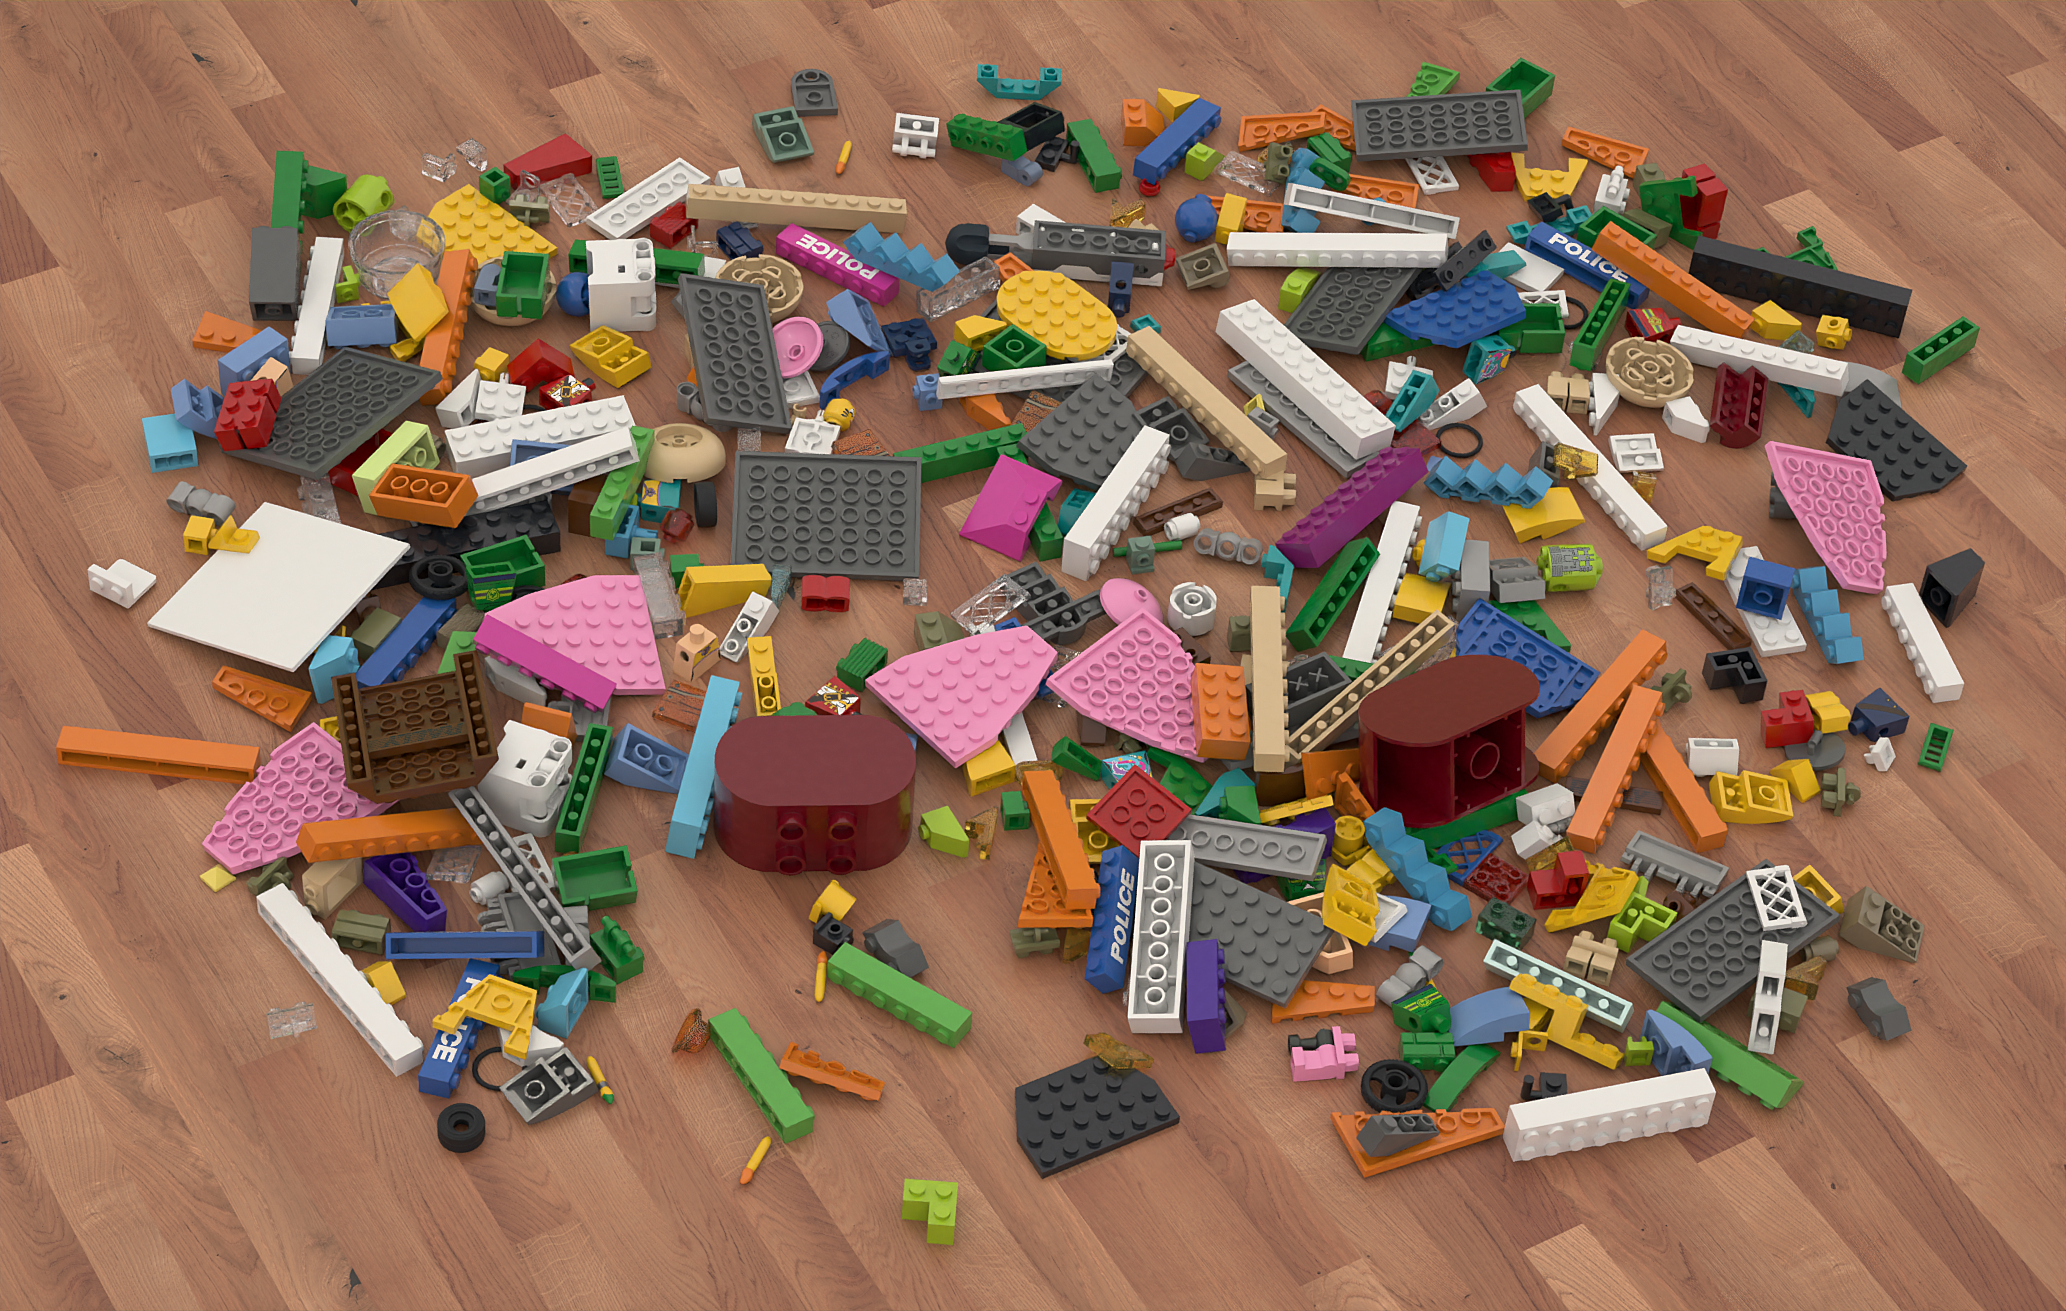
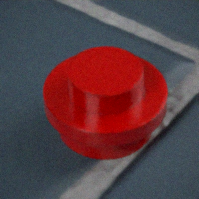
M1145 178L1139 185V191L1146 196L1159 194L1161 188L1158 180L1153 185L1147 182Z

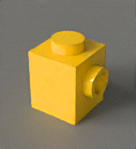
M489 347L481 357L476 359L474 369H478L481 380L499 383L500 374L504 373V377L506 373L508 374L509 355Z
M191 515L183 534L185 552L209 554L208 543L218 531V529H215L214 519Z

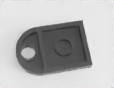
M805 69L797 72L792 77L791 93L798 117L838 115L834 83L828 73L818 69Z

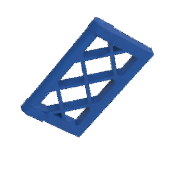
M1482 830L1477 832L1475 836L1464 837L1458 841L1443 845L1436 853L1438 855L1445 853L1450 859L1453 856H1464L1466 863L1456 865L1458 870H1467L1462 875L1457 872L1447 875L1448 879L1463 886L1470 876L1503 842V839L1491 831ZM1477 841L1479 849H1465L1464 842ZM1481 841H1488L1490 844L1487 848H1483ZM1456 843L1461 844L1462 850L1449 852ZM1480 854L1474 862H1469L1468 855Z

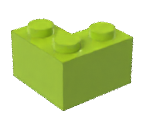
M1632 891L1621 912L1617 913L1611 921L1607 938L1616 940L1617 948L1629 953L1639 937L1650 942L1674 925L1677 912Z
M905 1178L902 1219L928 1221L927 1243L953 1245L958 1183Z

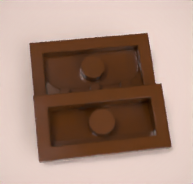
M1302 762L1285 768L1284 772L1257 771L1255 793L1258 806L1273 807L1304 798L1306 789Z

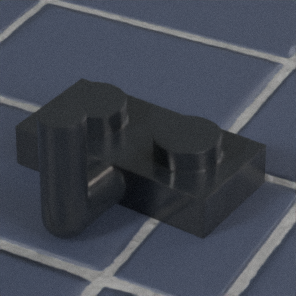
M1053 137L1044 143L1035 162L1042 169L1055 172L1061 161L1076 164L1079 157L1080 143L1072 141L1070 154H1067L1069 140Z
M1545 192L1527 200L1529 208L1544 223L1553 222L1563 215L1561 205L1564 204L1566 210L1574 208L1569 194L1553 199Z
M1540 1072V1091L1532 1090L1534 1077L1526 1075L1523 1079L1520 1096L1523 1100L1535 1101L1566 1095V1074Z

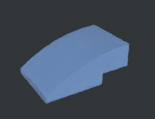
M183 379L171 388L176 420L195 432L217 439L214 430L224 398L208 385L199 390L189 381Z
M1386 896L1406 905L1408 912L1376 943L1369 941L1368 945L1389 951L1392 945L1409 952H1414L1429 919L1431 904L1403 897Z
M1509 987L1490 990L1451 1007L1452 1022L1447 1033L1453 1034L1454 1046L1504 1041L1505 1032L1529 1030L1530 1012L1522 996L1509 989Z
M1654 1010L1646 1011L1639 1042L1641 1036H1645L1647 1041L1653 1042L1654 1052L1651 1062L1660 1075L1665 1076L1705 1068L1708 1074L1713 1058L1705 1047L1686 1029L1673 1020Z

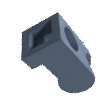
M1020 156L1015 161L1002 159L1001 172L1025 186L1032 185L1043 176L1040 165L1034 161L1031 162L1023 156Z
M486 264L482 267L474 287V302L476 304L496 307V293L501 271L498 265Z

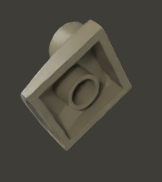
M1216 243L1175 258L1188 290L1206 285L1220 288L1229 282L1230 274Z

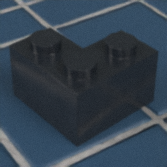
M1751 647L1706 654L1702 675L1710 690L1733 687L1740 704L1763 700L1768 680Z

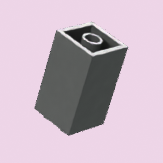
M259 226L258 228H252L249 305L252 319L255 321L298 320L301 244L297 228L291 226H282L281 228Z

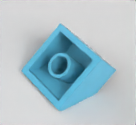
M328 635L321 642L308 668L317 703L323 704L334 698L331 677L356 673L361 668L357 658L358 650L354 646L353 638Z
M580 968L561 975L555 985L552 984L549 987L545 1002L540 1003L536 1011L539 1030L565 1039L568 1038L588 1003V969Z

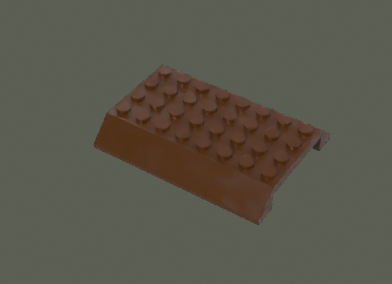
M477 650L453 654L456 671L360 689L358 688L356 673L331 677L348 789L376 804L407 798L414 799L433 793L441 794L445 791L459 788L467 789L478 785L497 763L499 757ZM466 721L469 736L468 742L372 760L369 758L367 739Z

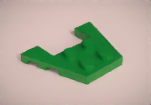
M1688 176L1683 179L1677 177L1667 181L1665 179L1646 181L1640 184L1639 191L1642 211L1672 224L1669 237L1694 251L1698 236H1703L1702 232L1683 227L1679 194L1694 197L1698 193L1696 176Z
M1811 226L1799 231L1796 239L1806 248L1785 257L1838 271L1829 252H1825L1821 238L1817 237L1815 227ZM1764 247L1756 249L1758 251L1769 253Z
M1497 600L1488 601V604L1540 636H1543L1566 652H1570L1571 643L1535 600L1499 603Z
M1151 746L1147 752L1148 758L1168 768L1160 784L1192 809L1190 815H1195V812L1213 786L1179 755Z

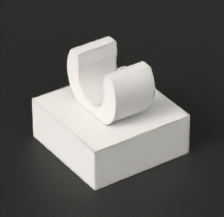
M1879 738L1876 745L1869 746L1871 753L1864 754L1866 762L1868 764L1875 763L1878 771H1887L1896 757L1889 738Z

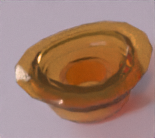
M699 1008L692 1009L685 1017L671 1047L672 1053H677L679 1050H684L691 1054L699 1053L707 1045L711 1030L709 1025L702 1020V1012Z

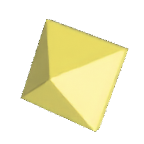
M1257 394L1243 406L1246 416L1256 407L1265 411L1261 394Z
M220 863L200 875V879L214 892L219 891L236 880V877Z

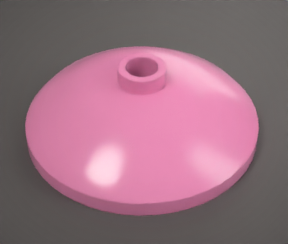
M792 317L780 322L772 329L782 378L796 377L807 371L817 361L823 347V334L814 321L806 317Z
M1114 578L1108 580L1100 590L1101 604L1108 616L1117 625H1120L1141 608H1144L1158 621L1163 623V614L1158 601L1142 585L1129 579Z

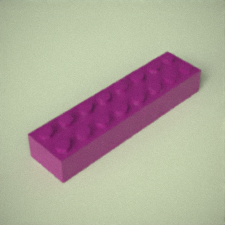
M1386 447L1380 450L1374 459L1366 462L1365 467L1353 473L1351 479L1339 485L1337 491L1325 497L1323 503L1313 508L1305 518L1299 520L1294 528L1285 532L1282 538L1275 543L1277 549L1294 565V568H1319L1428 473L1420 449Z

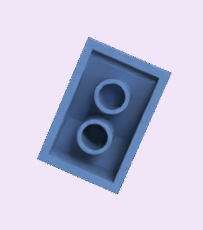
M846 289L826 302L829 308L828 315L832 321L838 323L872 349L878 352L888 351L890 357L893 356L867 299Z
M627 723L613 740L604 775L627 786L679 794L689 754Z

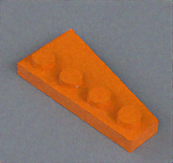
M1321 104L1311 111L1325 112V132H1329L1334 139L1337 138L1342 147L1356 151L1353 121Z
M1307 112L1242 116L1238 142L1239 152L1268 146L1271 142L1282 143L1325 133L1326 113Z
M205 311L192 340L193 347L229 353L262 330Z
M1359 748L1301 752L1307 800L1322 797L1335 791L1338 775L1347 772L1352 781L1360 778Z

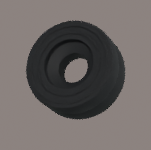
M456 1103L446 1107L440 1113L437 1120L438 1139L444 1148L455 1153H466L476 1149L482 1144L486 1133L483 1113L476 1106L468 1103ZM459 1124H465L469 1127L463 1132H458L454 1129Z

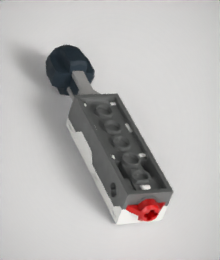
M1035 220L1034 233H1023L1018 236L989 234V227L984 224H958L950 230L945 241L948 256L954 262L963 265L984 266L987 258L999 259L1011 252L1026 265L1031 266V269L1034 271L1062 273L1069 279L1110 282L1112 261L1134 263L1132 284L1162 286L1163 272L1175 265L1176 250L1166 244V231Z

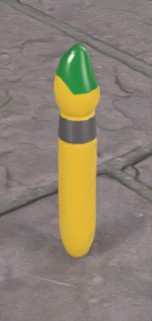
M588 1056L586 1060L587 1066L601 1092V1097L608 1104H612L614 1094L608 1087L597 1061L592 1056Z

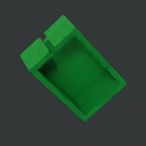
M1520 57L1510 66V69L1505 70L1486 87L1485 92L1520 90L1525 119L1552 95L1555 75Z
M1602 206L1583 222L1578 229L1576 240L1590 248L1593 247L1599 233L1610 221L1653 250L1657 237L1656 234L1605 206Z
M504 251L496 293L497 316L517 317L522 315V318L542 319L550 276L549 254Z
M1523 303L1526 309L1525 319L1492 333L1493 336H1500L1508 345H1513L1515 350H1520V353H1562L1565 329L1560 304Z
M527 535L460 555V560L465 566L509 561L517 572L514 587L521 585L546 586L545 565L538 553L535 552V548Z
M627 845L552 858L551 873L557 899L562 907L587 906L588 910L592 911L636 903L638 890L633 870H631L632 864Z

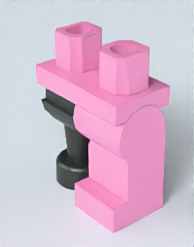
M1340 1026L1332 1027V1030L1320 1029L1316 1036L1312 1038L1300 1039L1297 1034L1288 1035V1052L1291 1055L1290 1065L1293 1082L1331 1079L1334 1077L1336 1079H1344L1345 1072L1358 1070V1054H1344V1051H1355L1354 1033L1341 1034Z

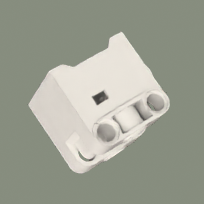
M647 238L586 241L587 274L590 275L588 277L590 332L602 325L618 332L653 330L656 327L657 304L655 257L653 256L652 241Z
M509 720L504 727L506 735L497 747L499 760L478 784V792L502 825L526 833H532L536 837H546L553 831L559 821L572 779V775L568 773V768L572 763V744L565 737Z

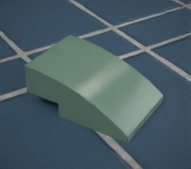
M794 106L753 114L752 126L764 152L773 163L814 155V150L801 118H798Z

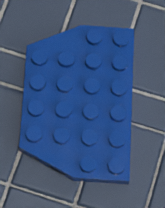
M1480 271L1476 275L1455 283L1445 292L1441 289L1434 293H1429L1418 300H1413L1404 306L1394 308L1386 315L1383 322L1410 339L1419 340L1420 337L1431 339L1433 344L1459 348L1525 319L1526 309L1515 286L1489 271Z
M1480 598L1461 620L1456 629V656L1492 655L1504 657L1526 666L1536 675L1540 684V693L1537 700L1525 708V711L1535 718L1575 706L1600 675L1599 671Z

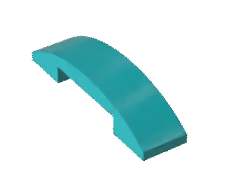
M1587 205L1566 210V217L1558 218L1553 222H1546V224L1568 236H1572L1578 233L1579 226L1591 217L1592 213ZM1526 220L1507 225L1506 229L1514 243L1526 245L1528 234L1538 224L1530 226Z

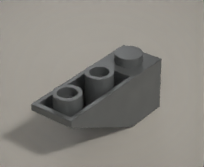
M1192 442L1187 444L1175 461L1184 478L1198 481L1249 472L1251 470L1232 451Z
M1427 1114L1372 1115L1356 1138L1369 1157L1392 1155L1436 1137L1440 1132L1434 1125V1121Z

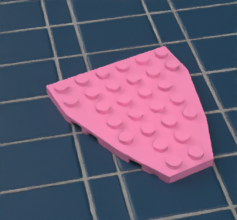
M1774 441L1768 442L1765 445V449L1779 489L1813 547L1841 587L1871 594L1881 592L1883 590V576L1885 574L1882 562L1886 560L1887 554L1886 533L1881 528V523L1885 521V515L1880 514V507L1884 505V498L1871 460Z
M594 575L525 595L484 614L483 620L488 614L617 683L613 692L615 695H662L665 692L666 688L640 575ZM490 653V658H498L497 656Z
M1144 608L1138 610L1047 678L1046 685L1082 715L1150 746L1202 763L1209 759L1196 756L1190 684L1195 667L1192 663L1193 657L1190 653L1184 652L1180 646L1182 641Z
M1028 626L970 636L903 656L865 679V685L953 767L957 768L996 743L998 734L1003 729L1007 730L1015 714L1019 715L1035 697L1042 679H1046L1049 669L1057 661L1058 652Z
M313 722L274 749L270 754L271 761L265 767L260 766L256 770L258 776L253 782H246L224 809L226 815L221 822L216 821L212 832L207 835L202 845L204 850L230 873L237 874L275 862L279 857L288 858L300 853L301 850L296 844V840L303 823L378 816L399 800L392 803L376 804L348 789L341 743Z

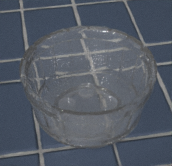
M389 210L370 215L365 220L360 221L350 233L348 247L363 287L371 294L389 300L387 293L417 263L431 272L434 284L436 283L440 274V265L445 252L446 239L442 228L428 216L426 217L423 214L407 210Z

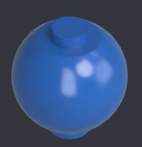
M1197 194L1195 198L1183 202L1176 211V229L1188 242L1203 241L1209 238L1216 230L1218 215L1216 209L1211 204V198L1206 195Z
M583 272L569 273L558 283L556 300L559 307L565 313L576 317L590 314L589 274Z

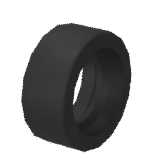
M713 482L694 484V510L698 527L717 525V499Z

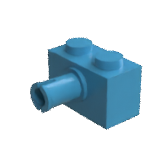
M629 505L614 540L605 539V555L629 558L632 537L658 538V530L639 528V506Z

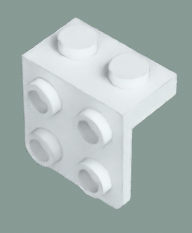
M123 559L117 560L108 570L95 564L87 569L90 590L128 609L156 583L155 575Z

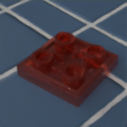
M1415 419L1401 432L1394 430L1390 447L1419 448L1422 456L1440 448L1442 441L1420 421Z
M1489 853L1464 880L1462 887L1505 911L1525 889L1529 875L1494 854Z

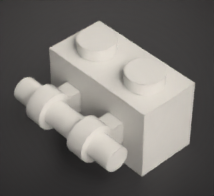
M897 113L892 153H900V156H907V154L916 155L923 159H926V157L935 158L939 118Z
M1616 166L1611 176L1602 175L1593 214L1602 206H1605L1623 215L1626 207V202L1623 201H1628L1630 189L1626 188L1628 179H1623L1622 166Z
M1688 738V743H1686V764L1688 769L1692 770L1694 776L1715 775L1717 771L1737 776L1739 759L1737 739Z
M1558 783L1516 798L1519 821L1528 825L1535 820L1542 826L1546 825L1551 832L1556 834L1564 832L1571 823L1570 816L1575 814L1573 792Z

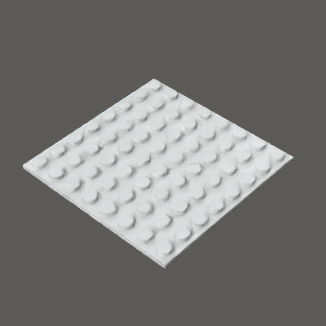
M264 502L239 528L258 531L260 539L251 552L248 554L218 550L147 624L148 627L294 672L409 550L410 545Z

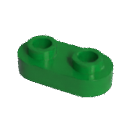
M1324 158L1314 159L1309 167L1310 172L1325 181L1324 184L1336 191H1344L1351 182L1350 175L1345 170Z

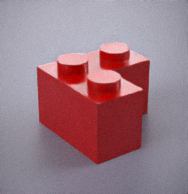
M539 338L507 365L511 384L526 386L527 394L543 380L550 383L566 375L575 377L571 358Z
M1803 690L1780 692L1779 709L1761 711L1760 733L1766 748L1808 743L1814 733V719Z
M1582 850L1557 853L1554 869L1530 871L1527 891L1534 910L1577 905L1586 890L1589 870Z

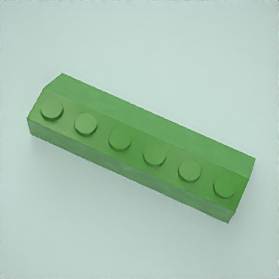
M1662 1001L1656 1012L1668 1017L1686 1029L1705 1047L1713 1058L1710 1067L1718 1071L1716 1076L1728 1083L1731 1080L1739 1084L1738 1089L1749 1096H1752V1094L1757 1095L1761 1098L1760 1103L1772 1110L1774 1107L1783 1108L1803 1086V1080L1759 1053L1749 1051L1746 1045L1705 1020L1698 1023L1673 1002Z

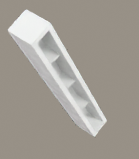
M1288 183L1284 205L1426 234H1447V237L1451 239H1456L1460 220L1459 217Z
M316 237L315 246L310 248V259L312 260L307 262L308 275L304 277L305 290L301 291L302 305L298 306L299 321L296 320L294 326L296 336H292L291 349L293 351H289L293 374L309 375L323 363L327 343L325 320L330 307H334L335 284L339 283L344 259L343 238Z
M1678 325L1670 341V344L1681 351L1691 363L1718 368L1724 362L1740 374L1753 365L1769 378L1768 380L1842 397L1849 381L1848 363L1695 328Z

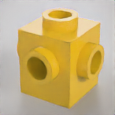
M1822 315L1816 330L1818 346L1843 350L1846 342H1849L1852 336V329L1849 328L1848 319Z

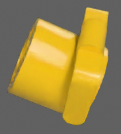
M1342 816L1335 821L1336 828L1331 856L1339 863L1348 866L1362 859L1373 849L1368 843L1365 836V827L1360 819L1353 816Z
M832 880L814 903L809 920L817 924L823 915L830 912L833 914V918L840 922L856 901V898L839 886L836 880Z

